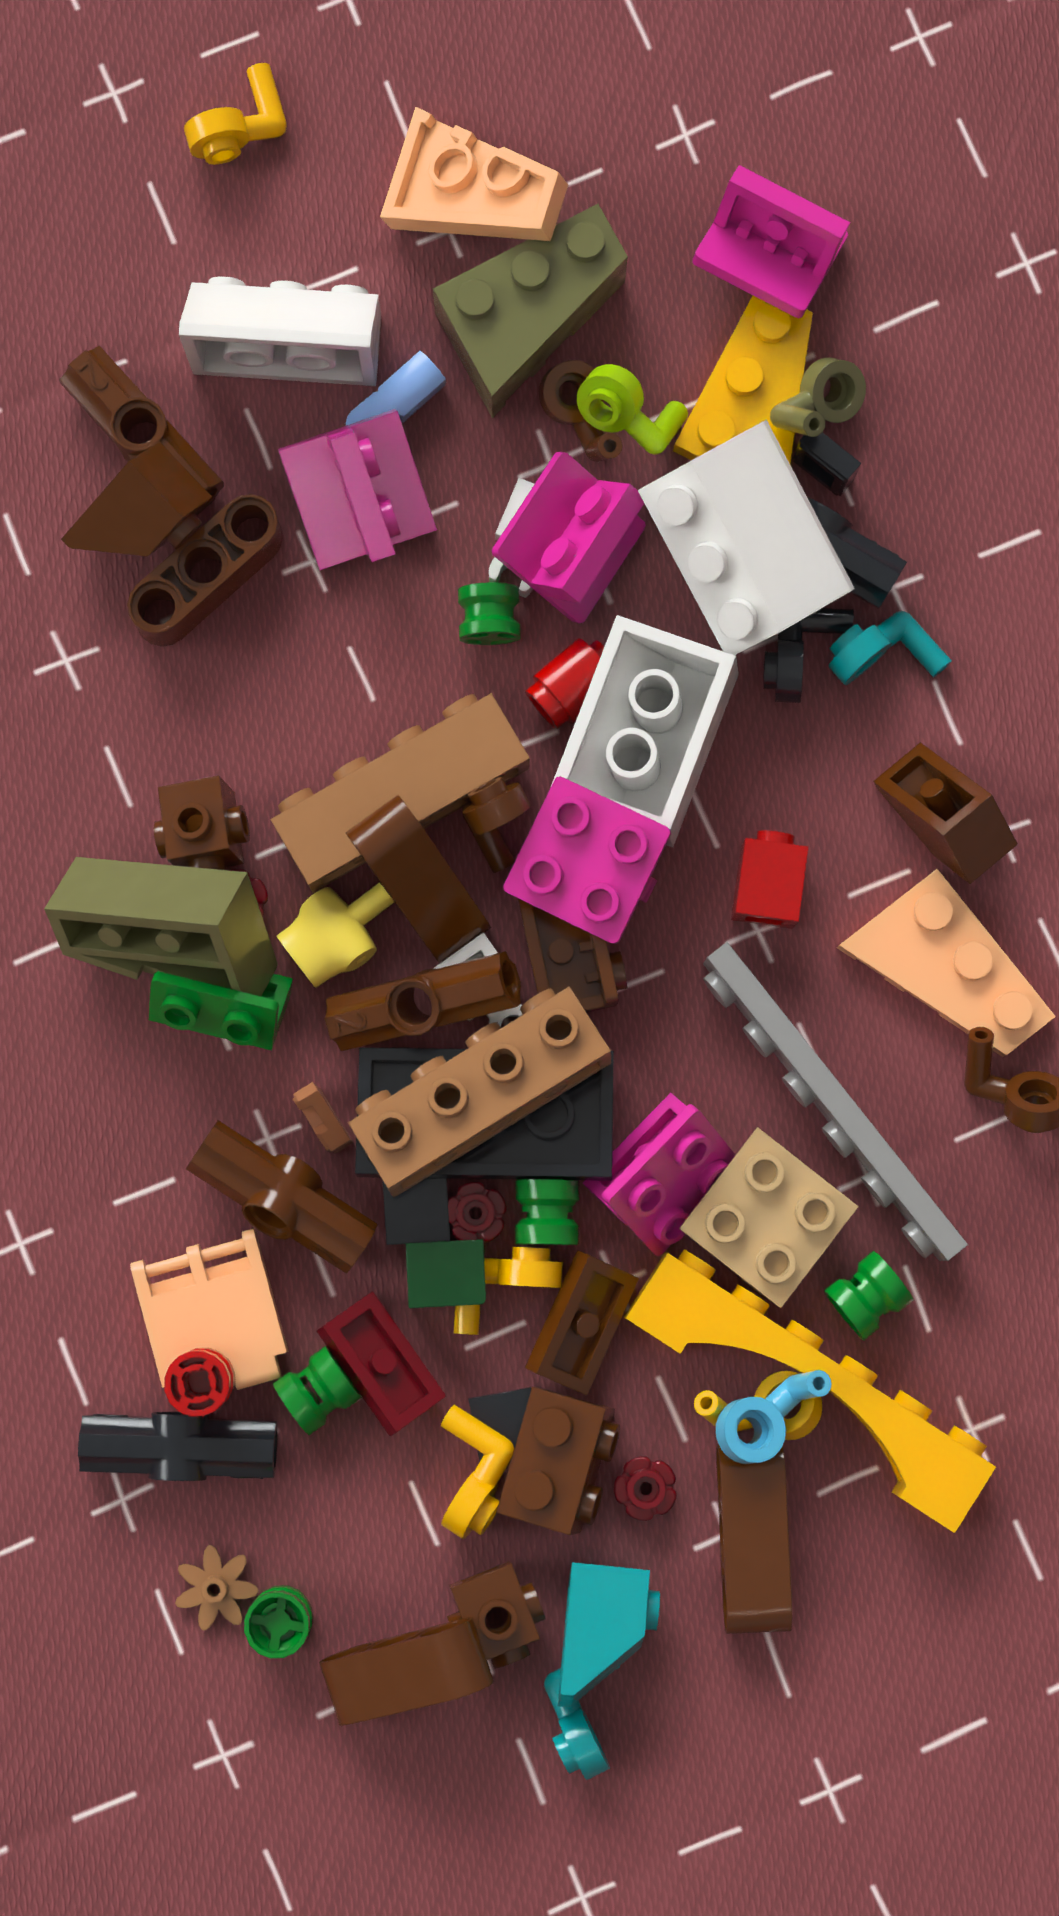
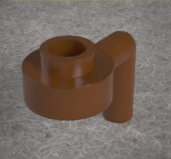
M579 360L564 361L549 369L541 380L539 400L543 410L554 421L573 425L581 445L590 460L600 462L617 457L623 447L620 437L614 433L604 434L603 431L594 428L581 415L577 402L574 405H567L559 397V388L564 382L574 384L578 390L594 368Z
M502 777L489 781L468 794L470 801L464 805L462 810L463 817L493 873L499 872L515 862L498 827L518 817L531 807L520 783L516 782L506 786Z
M986 1027L972 1028L968 1033L964 1086L967 1092L977 1097L1004 1104V1113L1007 1119L1013 1125L1027 1132L1042 1133L1058 1128L1059 1077L1041 1071L1023 1072L1012 1077L1010 1080L992 1075L991 1064L994 1033Z

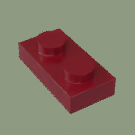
M373 1291L316 1331L389 1436L400 1431L446 1397Z

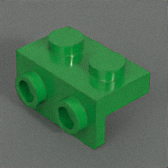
M157 971L154 973L150 985L148 1020L166 1024L177 1030H190L227 1039L238 1045H251L272 1051L291 996L293 978L273 974L263 995L258 996Z

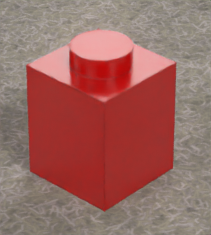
M761 830L757 831L756 839L745 838L740 848L731 920L793 929L799 922L809 846L795 845L794 835L778 831Z

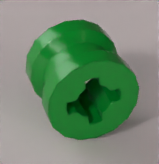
M498 582L475 583L460 587L458 589V604L465 610V620L459 625V641L472 645H501L520 640V623L514 619V607L519 603V587L513 584Z

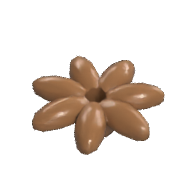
M208 1545L204 1550L203 1556L204 1570L191 1564L179 1565V1574L185 1581L195 1587L186 1590L177 1597L175 1604L179 1608H191L201 1604L198 1615L201 1630L210 1628L218 1614V1610L232 1624L239 1625L242 1622L241 1611L235 1599L251 1598L259 1592L256 1585L247 1581L236 1580L243 1572L247 1563L246 1556L238 1555L229 1560L222 1568L221 1558L217 1549L213 1545ZM211 1584H216L219 1586V1594H214L211 1592Z

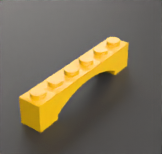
M684 1249L678 1259L669 1253H664L624 1315V1318L680 1354L687 1343H711L733 1346L771 1357L800 1373L815 1370L826 1372L832 1383L829 1392L843 1403L866 1427L889 1461L898 1480L892 1493L953 1533L957 1531L996 1466L981 1457L987 1448L985 1444L955 1425L948 1435L927 1422L932 1413L931 1409L899 1390L894 1400L872 1386L878 1375L848 1355L844 1356L840 1364L818 1351L824 1342L822 1338L792 1319L786 1329L764 1316L770 1305L744 1287L737 1285L732 1294L713 1283L710 1279L716 1269Z

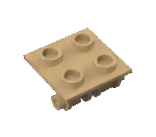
M757 1127L679 1229L742 1278L741 1280L761 1295L763 1294L781 1308L859 1206Z

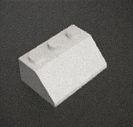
M213 277L209 279L208 283H191L179 324V337L192 373L196 375L376 386L381 327L379 295L368 294V290L355 285H337L331 291L307 290L305 285L293 281H275L270 284V287L245 286L243 281L232 277Z
M767 419L638 490L723 652L736 655L782 632L855 589Z
M617 615L554 780L559 776L564 777L668 827L671 830V836L666 845L673 847L738 677L736 656Z

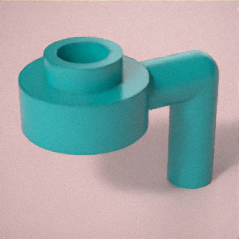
M898 611L878 626L872 625L863 631L856 624L848 629L829 648L835 657L828 667L846 686L866 672L898 641L905 645L933 678L940 674L952 660L908 612Z
M561 1668L549 1673L544 1681V1688L556 1712L562 1733L552 1737L567 1772L570 1774L580 1769L584 1778L589 1780L609 1770L610 1765L580 1702L577 1701L571 1707L557 1706Z

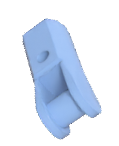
M419 351L380 385L377 392H373L349 413L346 425L393 409L398 411L400 420L404 423L445 386L446 378L436 365L424 353Z

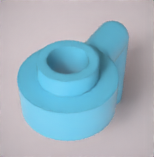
M822 1370L791 1375L765 1399L761 1397H747L734 1400L726 1405L720 1412L716 1422V1438L721 1450L730 1459L742 1464L761 1463L773 1458L780 1451L785 1441L786 1426L783 1417L801 1400L822 1397L828 1394L832 1385L829 1375ZM743 1419L748 1420L754 1428L753 1439L748 1444L743 1442L737 1433L738 1424Z

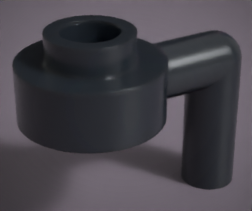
M821 608L778 633L777 652L765 651L763 689H775V702H801L804 655L803 632L843 634L853 626L854 610Z

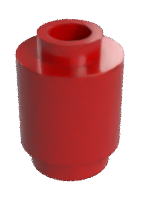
M581 638L576 639L533 676L535 683L525 690V694L532 705L555 729H558L567 721L570 724H574L577 720L605 647L598 640L588 645Z

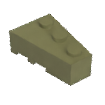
M599 204L557 224L551 241L526 240L433 288L435 315L492 418L506 405V400L530 376L533 377L546 364V359L570 335L573 336L625 283L628 256Z
M76 857L44 908L63 955L138 980L142 971L153 975L155 972L160 971L262 996L278 966L247 872Z

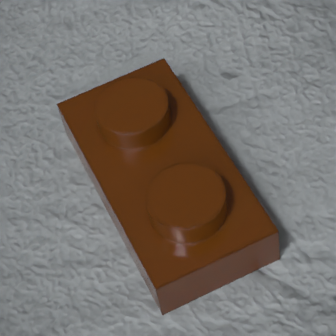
M577 1250L525 1368L587 1395L639 1278Z

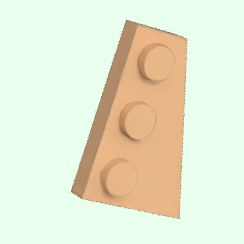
M415 107L380 218L390 229L551 241L568 183L556 170L505 147L498 149L478 140L472 132L457 125L452 128L437 121L432 114Z
M938 869L929 874L837 947V949L852 959L861 961L885 977L884 980L901 991L908 992L937 1011L939 1016L968 1034L975 1027L990 1029L994 1033L993 1051L1002 1057L1008 1055L1056 1017Z

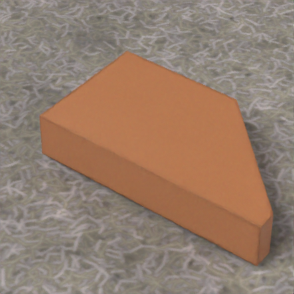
M312 1082L293 1094L295 1096L293 1101L299 1110H302L315 1134L328 1152L336 1154L354 1143L324 1093L315 1083Z

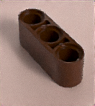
M253 494L241 495L233 499L134 587L127 603L128 613L142 638L150 644L161 647L173 645L182 640L274 558L280 550L283 537L276 511L270 502L261 496ZM258 518L269 524L264 536L256 541L248 542L236 536L238 527L247 519ZM213 559L222 564L220 574L211 582L199 583L190 578L192 568L201 560ZM167 600L175 604L173 616L164 624L153 625L144 621L145 611L153 602Z
M399 795L392 798L346 832L348 838L439 964L477 936L492 928Z
M717 1444L716 1469L726 1634L792 1631L789 1533L783 1446L770 1460L761 1463L742 1464L726 1456L719 1444Z
M473 1617L354 1646L330 1655L319 1662L340 1726L459 1699L478 1692L494 1683Z

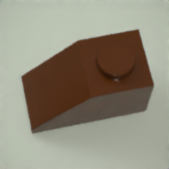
M159 441L131 459L61 540L71 549L149 556L167 542L177 549L202 525L196 514L212 496Z
M921 742L873 781L878 791L929 851L969 884L974 882L1018 845L992 794Z

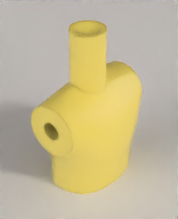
M380 882L349 906L333 889L326 887L311 895L302 904L298 917L276 937L313 986L317 988L340 973L359 968L375 954L377 948L364 925L392 905L394 901Z

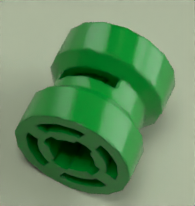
M551 1179L516 1180V1200L522 1205V1212H527V1218H522L515 1224V1244L579 1245V1225L573 1219H568V1213H573V1206L579 1201L580 1181Z
M872 1251L858 1262L857 1272L852 1275L853 1278L850 1281L837 1279L824 1290L826 1297L837 1312L862 1340L867 1339L879 1329V1317L882 1314L886 1315L890 1311L900 1312L914 1301L901 1279L875 1251Z
M327 1346L309 1358L308 1367L301 1372H288L273 1383L276 1392L288 1411L308 1435H311L326 1424L327 1415L336 1408L347 1409L362 1398ZM308 1382H310V1384L312 1385V1387L314 1388V1390L316 1391V1393H317V1394L319 1395V1397L322 1399V1401H323L322 1403H320V1401L318 1400L317 1396L314 1394V1392L312 1391V1389L309 1387V1385L307 1384Z
M280 1585L264 1590L249 1607L244 1619V1633L249 1645L258 1654L271 1659L285 1658L294 1654L304 1644L313 1625V1609L308 1598L296 1588Z

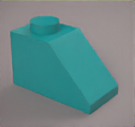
M572 1562L568 1581L557 1706H573L641 1648L645 1637V1630L657 1631L660 1591L649 1590L650 1570Z

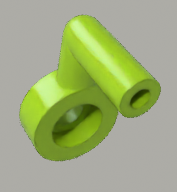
M605 364L596 367L583 381L577 392L578 409L591 426L604 432L625 430L642 448L653 455L660 454L667 448L688 418V410L685 405L678 401H671L653 423L641 411L644 403V393L638 379L630 371L618 365ZM601 400H604L607 403H609L611 408L605 405Z

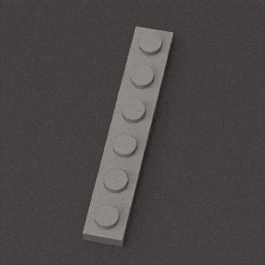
M726 942L709 955L703 963L710 972L703 978L706 986L725 1008L734 1003L749 1021L742 1029L760 1054L766 1058L771 1053H774L789 1073L783 1076L782 1080L797 1101L805 1108L812 1102L828 1121L821 1129L835 1149L844 1158L853 1152L868 1173L861 1180L873 1197L884 1208L891 1203L896 1206L908 1222L901 1230L917 1252L925 1259L933 1253L938 1261H948L968 1245L729 943Z

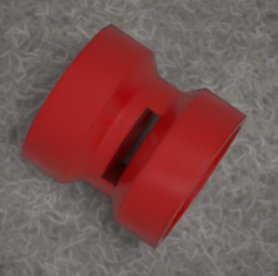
M195 1348L178 1356L169 1365L164 1377V1391L169 1403L178 1412L190 1417L205 1416L216 1411L230 1398L235 1387V1372L230 1360L221 1352L212 1348Z

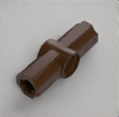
M100 345L92 350H85L68 365V369L59 379L61 385L117 445L127 462L160 441L212 496L196 515L201 513L215 500L217 494L224 487V482L169 423L160 406L151 399H148ZM148 422L157 426L156 434L146 443L135 444L127 440L129 431L139 423Z
M504 951L439 969H424L412 976L329 997L326 999L327 1010L324 1019L330 1039L336 1042L340 1051H345L404 1035H421L436 1027L518 1007L521 1004V982L516 964L512 963L507 952ZM415 988L423 990L429 996L432 1003L430 1016L423 1014L417 1008L413 995Z
M217 1120L186 1167V1170L240 1204L244 1218L258 1231L280 1240H287L291 1237L346 1274L364 1251L378 1226L377 1223L323 1189L321 1177L306 1162L287 1154L273 1156L219 1120Z

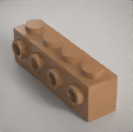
M492 693L480 700H477L475 694H470L457 700L442 712L445 720L424 732L420 725L401 732L387 743L391 751L370 763L365 756L359 757L334 772L333 777L336 782L315 794L311 788H305L289 796L278 805L281 813L270 820L312 893L366 863L346 835V832L395 796H400L423 829H426L464 807L470 801L468 794L476 788L499 777H502L506 783L529 770L530 758Z
M570 986L555 994L553 989H547L538 993L520 1007L522 1016L502 1028L498 1022L481 1028L465 1041L468 1049L447 1062L443 1056L429 1060L410 1075L413 1083L393 1095L388 1090L380 1091L356 1107L355 1111L358 1117L349 1121L348 1124L393 1198L611 1064V1050Z

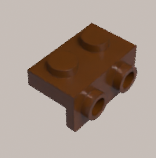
M518 898L537 994L547 989H553L555 994L570 986L586 1012L617 1006L619 1001L617 991L628 989L621 952L609 953L607 941Z
M532 1386L496 1513L567 1535L580 1533L584 1523L592 1525L597 1516L603 1493L602 1487L595 1486L601 1460L611 1461L620 1434V1425L612 1423L615 1409Z

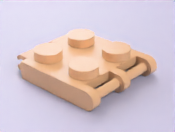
M255 1228L242 1231V1238L202 1250L200 1245L196 1244L186 1247L187 1254L149 1265H146L144 1260L130 1264L162 1388L164 1387V1377L169 1365L178 1356L195 1348H212L227 1357L235 1372L237 1390L282 1377L277 1355L289 1351ZM242 1251L247 1253V1257L206 1268L205 1262ZM189 1266L191 1268V1273L151 1284L150 1277Z

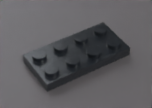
M359 1048L357 1106L380 1091L388 1090L393 1095L413 1083L410 1075L429 1060L443 1056L447 1062L466 1049ZM611 1050L610 1065L427 1178L612 1181L614 1051ZM356 1138V1176L381 1178Z

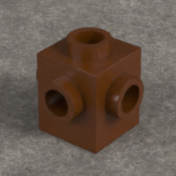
M219 775L158 787L162 820L154 822V838L161 858H167V861L173 866L226 870V867L244 864L242 843L250 841L248 818L244 807L236 805L235 792Z
M507 1561L449 1585L458 1612L448 1615V1621L473 1617L486 1659H491L494 1669L512 1664L531 1655L527 1644L540 1639L535 1623L546 1618L532 1582L520 1587L512 1563ZM494 1607L505 1608L507 1612L505 1623L498 1628H490L485 1624L486 1614Z

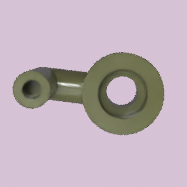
M832 357L815 361L803 375L800 393L772 408L770 412L771 423L783 430L816 437L823 432L825 421L841 423L849 420L859 411L865 399L866 383L861 370L852 362ZM829 379L831 384L830 392L824 398V386Z

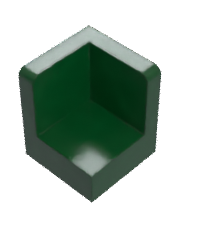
M483 1239L405 1243L409 1308L480 1305L485 1302Z

